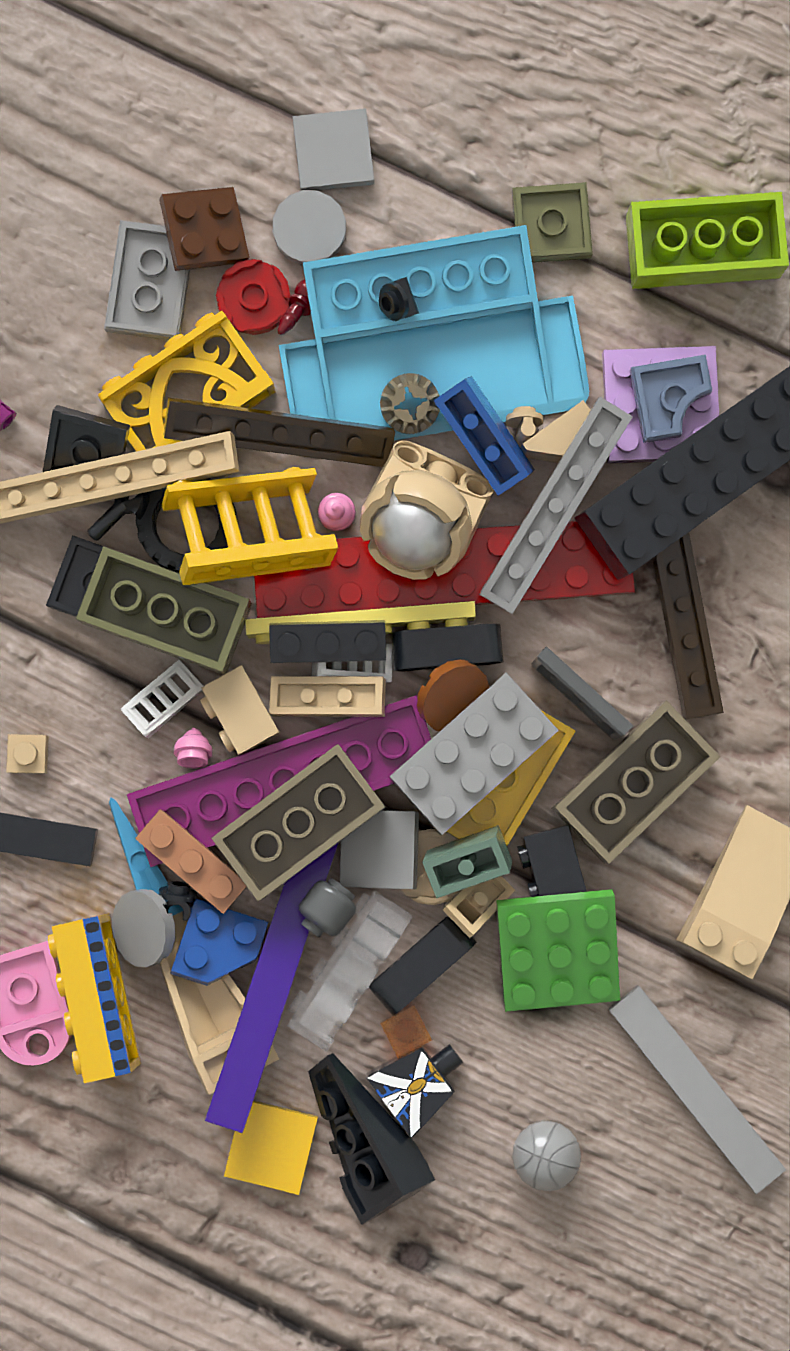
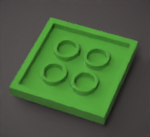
M613 889L496 900L505 1012L620 1001L616 910Z

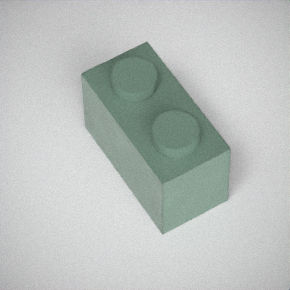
M498 825L427 850L422 863L436 898L510 873L512 858Z

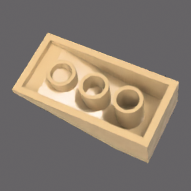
M745 805L676 940L731 970L753 979L772 942L790 900V828Z

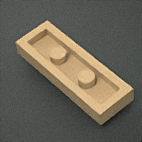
M271 676L269 714L280 717H385L386 679L383 676Z

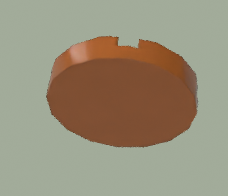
M462 659L448 661L435 668L429 675L431 679L427 682L426 686L422 684L418 692L417 709L419 715L431 728L440 732L490 687L487 676L476 665Z

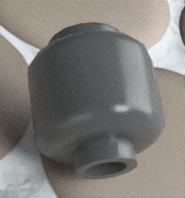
M332 878L328 882L323 880L317 881L299 904V911L305 917L301 924L319 938L324 932L330 936L339 935L356 912V906L353 903V899L356 896Z

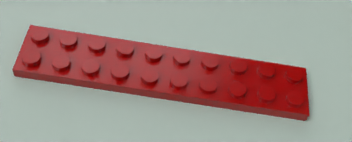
M569 521L520 602L633 594L635 592L633 572L617 580L576 521ZM521 525L477 528L465 555L449 572L437 576L434 571L433 575L427 579L403 577L392 573L377 563L368 550L370 540L363 541L362 537L336 539L338 549L330 566L254 576L257 618L475 601V605L494 604L479 595Z

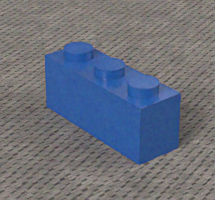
M472 376L465 378L434 400L498 496L535 470Z

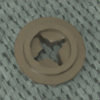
M414 373L402 374L393 378L385 386L380 399L381 413L387 424L396 431L405 434L420 433L429 428L436 420L440 409L434 400L440 395L434 384L424 376ZM405 387H408L409 393L411 392L413 398H426L425 402H421V405L416 407V420H413L412 415H410L407 409H394V406L400 405V402L405 401Z

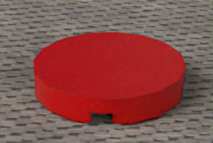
M257 259L240 261L228 268L221 277L222 280L217 287L216 299L219 312L223 311L235 330L240 333L258 335L270 332L279 326L280 319L290 307L289 298L291 296L288 281L280 269Z

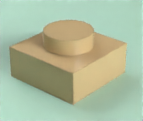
M8 734L6 772L47 774L49 736Z

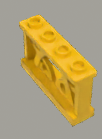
M223 311L216 315L214 313L206 314L196 322V328L185 336L183 334L175 335L165 343V349L154 357L147 355L134 364L132 372L123 378L116 376L102 386L103 391L98 394L99 399L114 421L130 425L128 441L136 452L146 450V448L131 427H141L150 424L156 444L153 448L182 442L180 440L165 439L163 435L165 426L163 418H166L167 408L163 409L164 397L173 373H196L209 376L210 378L204 386L202 401L208 403L253 408L276 392L273 381L266 371L263 370ZM213 337L224 338L230 345L229 356L222 365L216 364L220 356L218 345L213 353L204 351V344ZM192 351L194 352L195 358H185L186 355ZM238 355H240L255 376L250 382H247L230 370ZM152 378H154V381H153V384H152V389H151V388H150L147 384H145V383H147V382L150 381ZM218 381L223 383L217 388V391L223 390L226 392V397L222 401H215L211 398V392ZM139 392L142 395V400L138 404L131 405L138 410L149 409V415L140 418L127 416L122 411L123 399L130 393Z

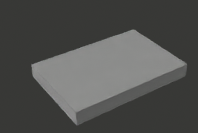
M120 220L104 326L106 332L169 340L175 335L181 334L190 269L175 271L165 226Z

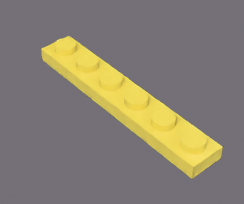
M475 601L245 619L246 635L249 639L255 638L256 644H270V623L385 620V632L390 634L392 633V627L407 626V630L430 628V624L445 623V627L468 625V621L475 620L476 613Z

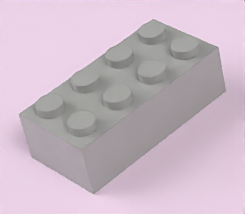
M506 672L390 776V779L437 832L443 835L559 730Z

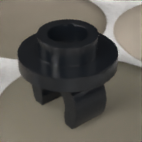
M169 881L167 886L159 888L158 893L167 903L163 905L167 914L169 908L173 905H180L183 908L184 921H188L191 914L189 902L197 900V892L190 889L191 886L186 882Z

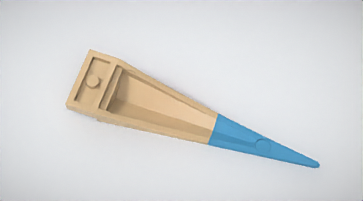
M110 798V809L136 890H153L158 894L159 888L167 886L168 882L158 866L150 867L144 846L135 839L138 836L116 800ZM173 905L169 908L168 914L172 913L175 922V941L172 952L167 958H163L159 964L189 1059H191L206 1094L210 1095L215 1091L245 1002V997L229 974L208 986L170 974L187 921L183 920V908L180 905ZM273 1045L271 1046L265 1066L279 1060Z

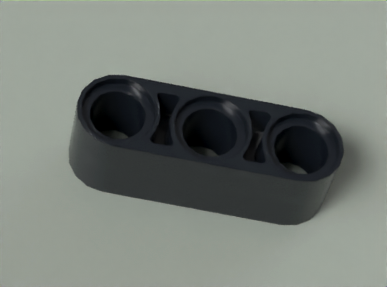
M501 624L414 629L391 633L394 671L397 672L435 669L448 661L459 659L469 661L476 666L504 662Z
M447 916L372 981L368 988L394 1016L464 956L477 941L473 937L469 938Z

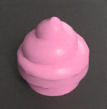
M329 494L319 504V520L329 530L342 531L348 528L355 519L354 503L344 494Z
M192 728L177 740L174 745V755L177 757L178 765L191 769L203 768L208 765V759L212 757V746L199 729Z

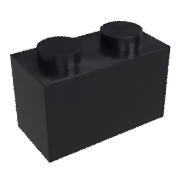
M569 825L521 837L523 845L517 846L522 868H530L533 879L532 883L527 884L530 897L587 892Z

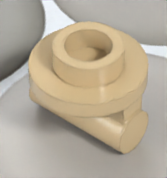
M530 406L517 407L506 416V425L517 429V435L514 439L520 448L524 442L533 437L536 427L543 424V415L536 412V409Z

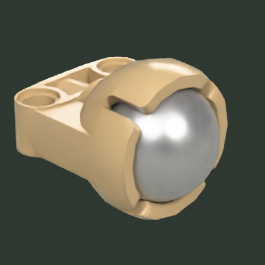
M410 441L396 442L362 506L360 518L363 541L370 540L368 550L375 561L394 574L410 579H427L435 571L437 576H440L453 569L465 555L494 493V489L483 475L450 458Z

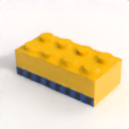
M110 913L51 926L53 934L48 935V944L51 956L53 958L58 957L61 973L56 974V983L60 996H66L69 1012L64 1013V1022L68 1035H74L77 1051L72 1052V1060L76 1074H82L83 1082L88 1083L131 1073L141 1062L117 947L112 933Z

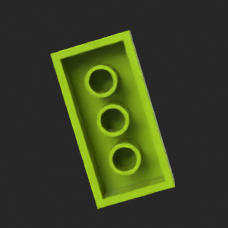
M782 192L631 202L628 209L626 226L632 289L780 279L789 266Z

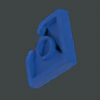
M197 899L193 903L170 974L208 986L223 976L255 962L268 922L230 909L223 914L211 903Z

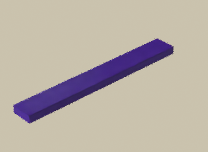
M338 843L284 883L205 1118L206 1122L243 1134L309 934V930L301 924L305 917L299 911V904L317 881L327 880Z

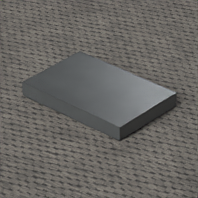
M547 646L531 663L535 670L612 740L625 736L633 727L624 716Z

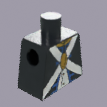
M420 1044L370 1070L366 1074V1078L410 1138H412L455 1092L454 1087L446 1076L463 1064V1061L450 1044L433 1057Z

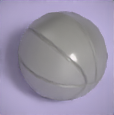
M543 1120L530 1124L521 1131L513 1146L512 1159L514 1168L522 1181L536 1190L554 1191L565 1187L574 1179L580 1168L581 1151L579 1142H577V1139L569 1129L560 1123Z

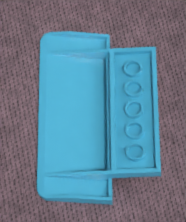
M526 225L303 262L315 339L279 345L290 414L390 427L381 413V395L385 386L393 378L406 373L419 374L430 380L440 396L465 378L472 376L502 422H506V416L517 407L530 406L535 408L536 412L547 415L569 411L583 400L586 403L589 397L588 377L573 296L538 301ZM407 277L419 314L399 321H392L386 317L379 307L380 290L387 283ZM405 387V401L400 402V405L394 406V409H407L410 415H412L413 420H416V407L421 405V402H425L426 398H413L411 392L409 393L408 387ZM440 411L434 423L420 433L405 434L395 430L394 441L453 431V429Z

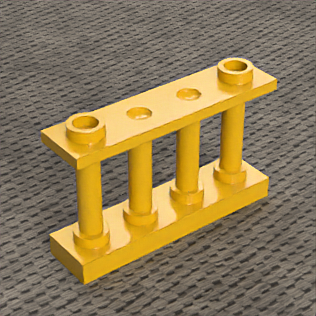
M292 467L283 472L198 482L181 480L172 485H167L162 501L163 511L180 509L191 551L190 553H185L179 571L182 585L330 566L338 549L335 534L321 536L316 533L305 495L310 492L316 478L315 468L301 469L299 467ZM290 496L302 538L292 540L280 538L269 498ZM254 500L265 543L254 545L243 543L232 503ZM217 505L228 544L227 548L210 550L205 547L195 507Z

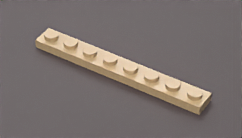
M230 431L1 481L0 524L158 490L181 480L195 482L240 472L234 434Z

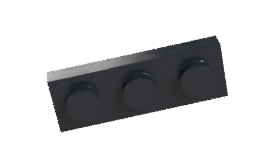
M385 620L269 624L270 663L386 661Z

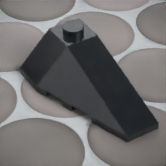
M334 1053L327 1055L308 1071L321 1117L329 1120L334 1137V1140L329 1142L332 1154H339L345 1175L339 1177L342 1189L361 1225L405 1201L436 1180L416 1143Z

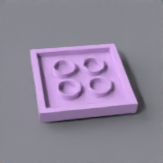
M716 346L603 350L604 399L633 416L607 458V463L654 462L719 416ZM706 355L712 393L697 399L687 408L682 420L681 437L643 443L630 375L631 367Z

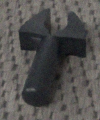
M150 493L136 494L131 500H129V496L114 499V504L87 530L88 535L93 540L99 541L125 514L134 513L140 520L147 509Z

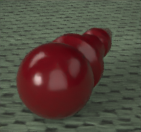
M305 279L296 285L294 294L289 298L290 307L280 319L279 335H283L293 329L301 316H309L311 314Z

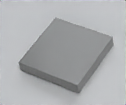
M366 108L292 116L301 191L374 185Z
M380 811L342 839L340 884L344 887L417 889L419 812Z

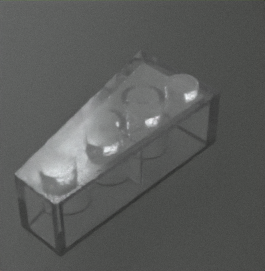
M376 890L373 891L371 896L365 893L362 894L355 905V915H357V918L349 929L344 927L341 933L335 936L330 945L335 947L336 950L329 961L321 958L309 976L315 981L307 994L300 990L288 1008L294 1015L287 1026L326 1052L334 1042L333 1038L338 1030L342 1028L352 1014L358 999L373 981L380 965L387 959L413 918L411 913Z

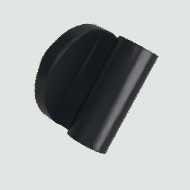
M407 277L387 283L380 290L379 307L386 317L392 321H399L419 314Z

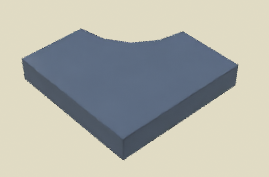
M706 355L635 366L630 369L643 443L681 437L682 420L687 408L697 399L712 393Z

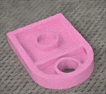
M48 941L0 955V1049L8 1058L23 1065L34 1066L53 1060L64 1051L72 1035H68L64 1022V1013L69 1012L66 996H60L56 983V974L60 973L57 959L51 956ZM39 1033L47 1037L49 1049L46 1054L36 1055L30 1050L29 1040L33 1034Z

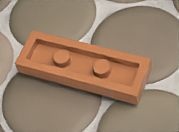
M162 809L155 814L135 838L223 914L247 887L231 867Z

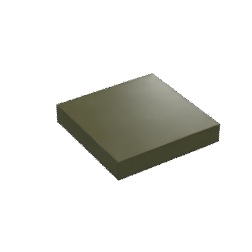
M587 182L512 188L515 227L527 226L532 263L592 258Z

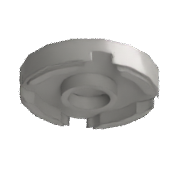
M302 190L289 195L279 204L273 217L272 232L281 253L288 260L303 265V262L333 258L340 251L346 239V219L341 206L331 196L316 190Z
M138 889L122 895L115 905L112 916V933L117 949L125 960L136 967L146 968L161 963L162 959L167 958L172 952L175 941V922L172 913L167 914L163 906L167 903L162 896L153 890Z

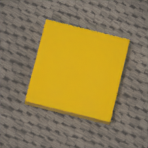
M253 1101L243 1134L234 1132L224 1177L299 1195L318 1116Z

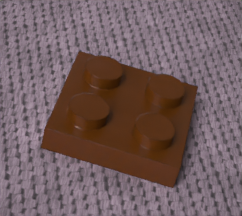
M234 187L161 195L159 201L175 271L232 265L250 258Z

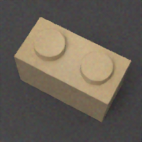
M242 665L201 687L205 697L200 699L210 719L217 716L224 730L219 732V736L229 753L236 749L238 755L246 754L281 734Z

